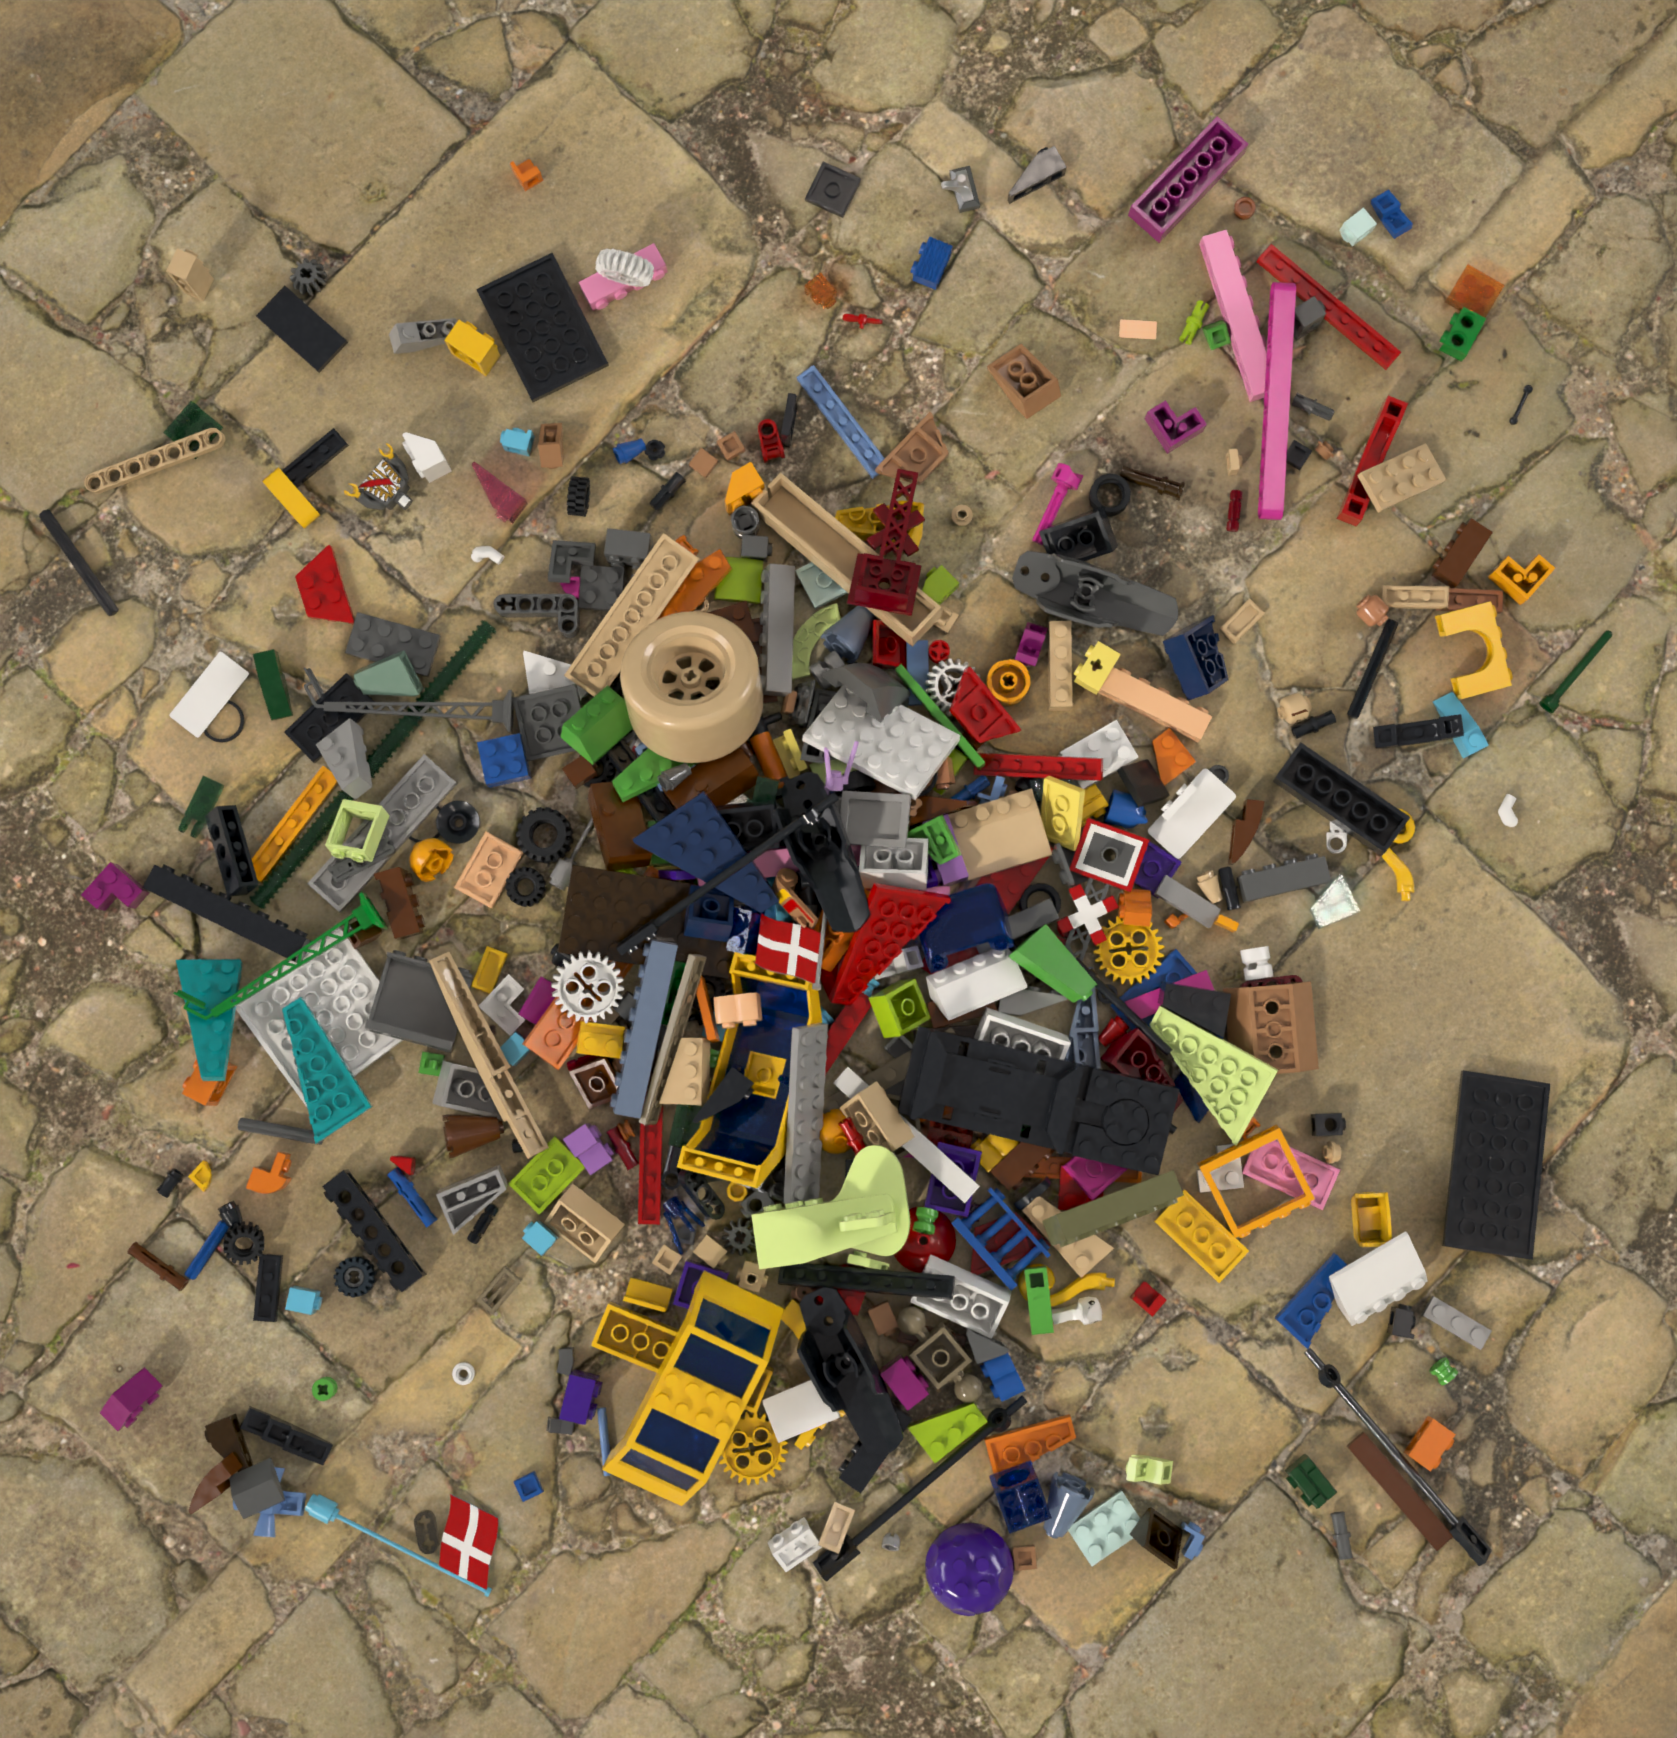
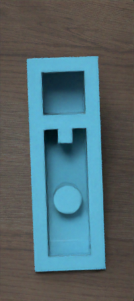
M1453 691L1433 701L1440 717L1462 715L1464 736L1453 738V741L1463 759L1489 746L1479 726Z

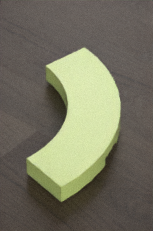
M837 603L826 606L814 613L797 631L793 639L792 680L811 676L809 664L815 644L821 638L824 631L841 619Z

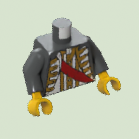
M385 443L389 447V451L383 453L379 448V452L388 458H383L359 487L356 484L348 483L353 487V493L350 494L344 490V494L355 496V500L368 509L383 510L387 508L392 510L398 504L406 510L413 502L406 495L410 489L407 484L409 476L406 466L393 453L392 446Z

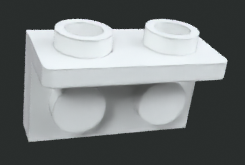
M804 1517L799 1521H795L786 1530L776 1534L768 1541L772 1555L785 1572L822 1548L818 1546L819 1539L811 1530Z

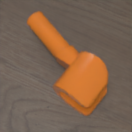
M1172 913L1164 923L1173 929L1189 916L1183 913L1177 918Z

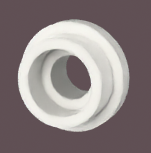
M462 1362L454 1367L452 1376L456 1383L467 1385L474 1379L475 1370L471 1364ZM462 1369L468 1372L467 1377L460 1375Z

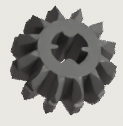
M304 258L302 264L296 261L298 267L291 268L293 275L290 276V280L294 282L293 287L295 290L299 289L303 295L308 291L309 295L313 296L314 290L321 293L319 286H326V282L323 279L327 278L326 272L323 271V265L317 264L315 259L309 262L307 258Z
M742 1218L738 1219V1226L731 1220L730 1225L733 1230L729 1227H724V1231L730 1235L722 1236V1240L730 1241L724 1247L728 1248L732 1245L731 1254H734L736 1249H739V1256H743V1248H745L748 1254L752 1252L748 1245L756 1248L755 1242L752 1241V1239H755L754 1234L752 1235V1232H754L753 1227L751 1229L748 1228L751 1221L747 1220L745 1226H743ZM741 1231V1234L743 1232L746 1234L745 1242L741 1243V1240L739 1242L735 1240L737 1237L736 1232Z

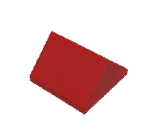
M873 620V665L881 669H896L902 664L906 668V641L882 621Z

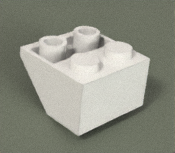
M407 432L402 434L405 439L402 444L413 460L412 463L421 478L426 477L430 483L452 471L435 441Z

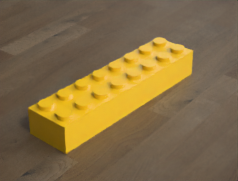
M609 1302L591 1346L657 1373L679 1329L616 1303ZM690 1334L674 1367L740 1397L757 1364ZM766 1366L745 1410L757 1413L772 1376L773 1368Z

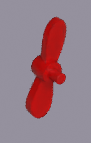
M844 314L842 318L847 322H858L860 329H864L866 323H883V320L867 318L865 314H859V316Z

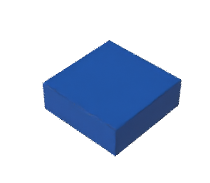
M535 1471L514 1481L522 1502L544 1492Z

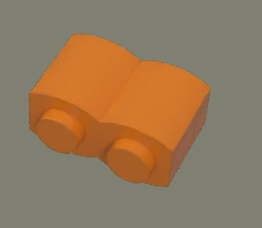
M1132 888L1131 892L1123 890V893H1119V918H1122L1123 924L1150 927L1152 916L1150 890Z

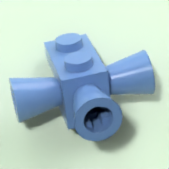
M275 1467L279 1482H281L285 1468ZM283 1491L285 1501L259 1512L260 1516L253 1536L276 1537L274 1514L303 1516L306 1493ZM233 1501L234 1510H238L235 1502Z

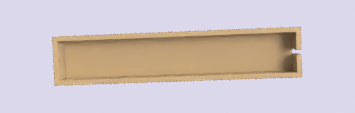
M780 472L767 486L768 491L764 489L763 493L759 494L751 502L752 508L756 510L758 517L849 593L857 554L867 553L877 556L879 554ZM886 582L879 584V587L882 589L890 587ZM917 587L912 616L873 608L867 609L913 647L941 617L942 607Z

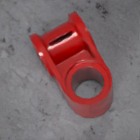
M771 419L762 420L758 425V434L764 463L779 457L784 459V449L776 423ZM764 427H771L774 431L770 435H765L762 433V429Z

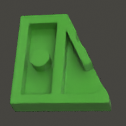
M943 815L908 832L907 838L928 839V854L940 865L962 855Z

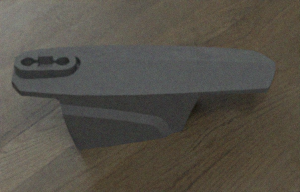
M1026 551L1019 556L1012 576L1015 588L1035 598L1036 604L1043 611L1097 628L1122 626L1163 636L1178 620L1176 598L1106 569L1055 553ZM1027 566L1030 572L1023 574L1021 568ZM1048 573L1050 577L1048 580H1043L1041 575Z

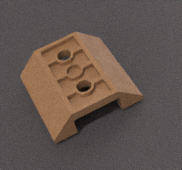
M1311 981L1223 988V992L1231 994L1226 1022L1227 1042L1278 1069L1277 1074L1319 1069ZM1270 1001H1274L1278 1006L1277 1011L1273 1014H1269L1266 1011V1004ZM1274 1045H1278L1281 1048V1055L1277 1058L1271 1057L1269 1053L1270 1048Z

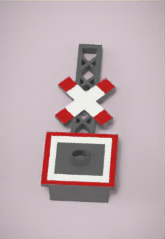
M1090 818L1086 820L1069 867L1070 871L1089 878L1084 890L1081 884L1068 889L1077 907V912L1057 921L1062 934L1069 931L1064 946L1074 958L1079 955V959L1082 962L1090 939H1092L1094 945L1107 940L1099 924L1098 917L1119 908L1113 895L1106 898L1109 886L1112 885L1131 892L1149 843V839ZM1106 849L1114 850V860L1106 861L1104 859L1103 853ZM1093 879L1105 883L1104 888L1095 891L1092 885ZM1094 897L1097 903L1090 905L1088 899ZM1085 924L1087 930L1080 932L1078 927ZM1080 938L1083 947L1081 950L1073 953L1070 943Z

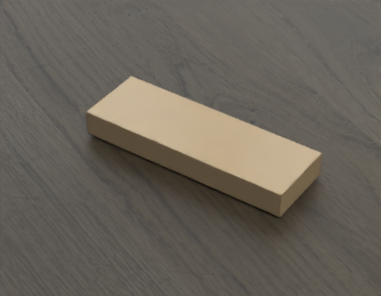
M1383 585L1382 600L1389 608L1448 609L1449 586Z

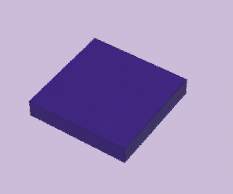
M1149 841L1134 884L1142 889L1150 890L1151 895L1158 899L1159 897L1154 895L1161 880L1165 875L1172 878L1182 862Z

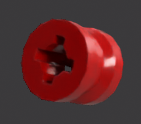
M943 640L933 641L928 651L930 660L936 664H939L941 661L946 662L950 654L948 643Z

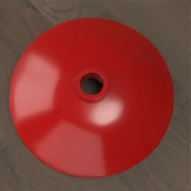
M917 1207L909 1209L910 1230L906 1243L894 1256L908 1270L922 1273L930 1254L947 1262L950 1260L956 1246V1234L951 1221L941 1211H938V1217L933 1223L935 1225L934 1234L914 1231V1222L918 1221L916 1216ZM922 1236H925L928 1239V1242L925 1245H922L919 1242V1239Z

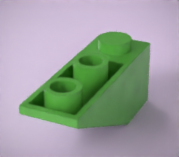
M1046 1265L1024 1268L1031 1333L1032 1335L1054 1333Z

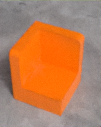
M530 159L516 166L514 161L510 163L513 173L525 191L543 181L541 172Z

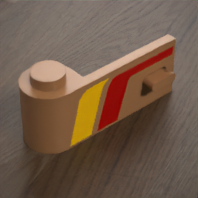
M789 868L780 869L772 885L773 890L780 898L778 903L798 925L814 930L818 918L794 893L798 882L797 873Z

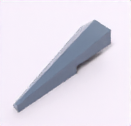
M1094 987L1092 989L1093 994L1085 1001L1082 999L1077 1001L1069 1033L1071 1044L1064 1060L1101 1068L1098 1043L1099 1027Z

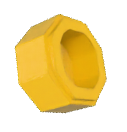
M731 1182L726 1188L728 1197L734 1202L744 1200L748 1194L747 1187Z

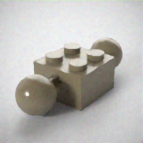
M909 1306L902 1309L897 1318L899 1329L907 1335H915L919 1340L908 1349L909 1356L937 1389L952 1379L955 1383V1395L960 1401L964 1403L977 1401L982 1395V1383L976 1376L964 1374L962 1371L964 1367L972 1362L971 1355L943 1322L939 1323L929 1332L925 1327V1315L919 1308Z

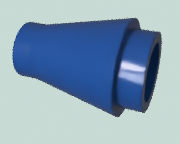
M641 438L617 444V447L613 448L614 455L619 464H627L646 450L645 443Z

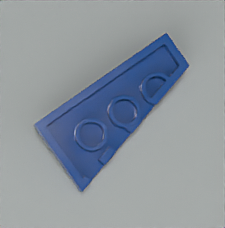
M1335 1253L1329 1257L1274 1317L1307 1349L1335 1298L1329 1276L1347 1266Z

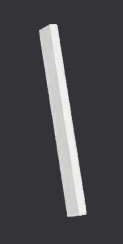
M849 1067L833 1083L850 1099L869 1087ZM900 1114L915 1136L902 1146L957 1197L966 1203L980 1186Z

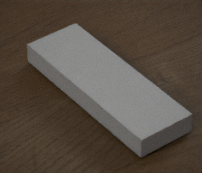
M1167 875L1163 877L1154 893L1160 899L1207 928H1211L1221 910Z

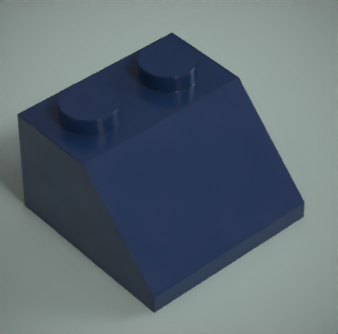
M690 885L689 895L701 886ZM714 888L688 906L685 915L684 936L728 942L733 926L734 898Z

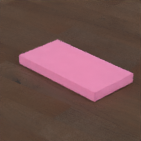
M1274 1140L1249 1153L1242 1169V1174L1294 1198L1304 1194L1278 1141ZM1290 1147L1315 1198L1311 1201L1310 1205L1323 1210L1340 1170Z

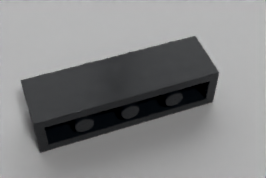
M893 1403L902 1431L904 1432L912 1421V1416ZM858 1440L851 1450L853 1455L849 1461L845 1459L842 1462L838 1471H840L839 1479L861 1494L889 1453H867L862 1442Z

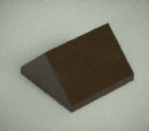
M1150 1507L1133 1528L1130 1535L1172 1569H1177L1183 1530Z

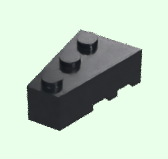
M1161 981L1158 998L1159 1004L1224 1038L1231 998L1230 993Z

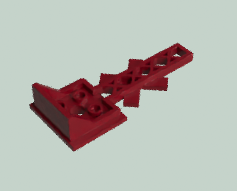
M897 469L890 507L888 508L883 503L873 509V512L885 528L868 537L867 542L873 550L881 547L879 556L867 553L857 554L847 604L912 616L922 566L902 561L901 557L902 552L909 557L919 551L918 546L908 535L907 531L925 522V518L918 509L911 513L918 472ZM900 477L911 479L913 481L911 484L904 487L903 484L900 482ZM904 496L908 502L900 505L896 499ZM900 514L902 518L897 520L895 516ZM892 551L897 558L896 560L886 559L884 555ZM886 582L890 587L882 589L879 587V584Z

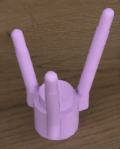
M858 741L854 742L844 776L841 775V771L831 770L829 750L827 747L824 748L825 787L830 791L843 790V784H848V776L859 744Z

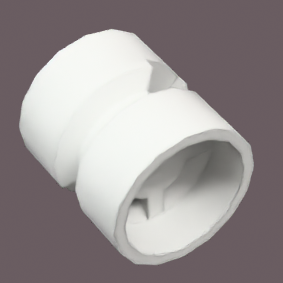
M1269 946L1240 951L1242 963L1246 964V967L1243 969L1245 981L1274 977L1272 965L1268 963L1270 959Z

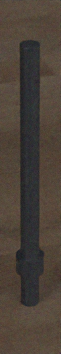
M1078 957L1076 958L1097 983L1095 987L1167 1056L1173 1049L1103 983L1092 968L1089 969Z

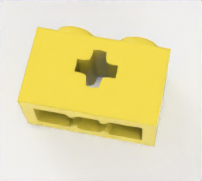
M1099 641L1095 646L1090 645L1085 654L1088 659L1084 665L1080 663L1074 672V675L1077 676L1074 682L1097 695L1121 654ZM1098 663V669L1096 671L1091 670L1092 665Z

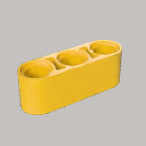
M279 467L262 480L266 487L304 529L320 516L318 511Z

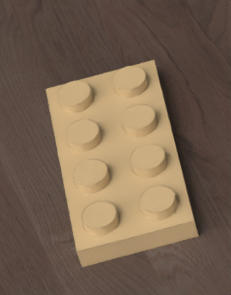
M1426 443L1357 475L1378 513L1446 481Z

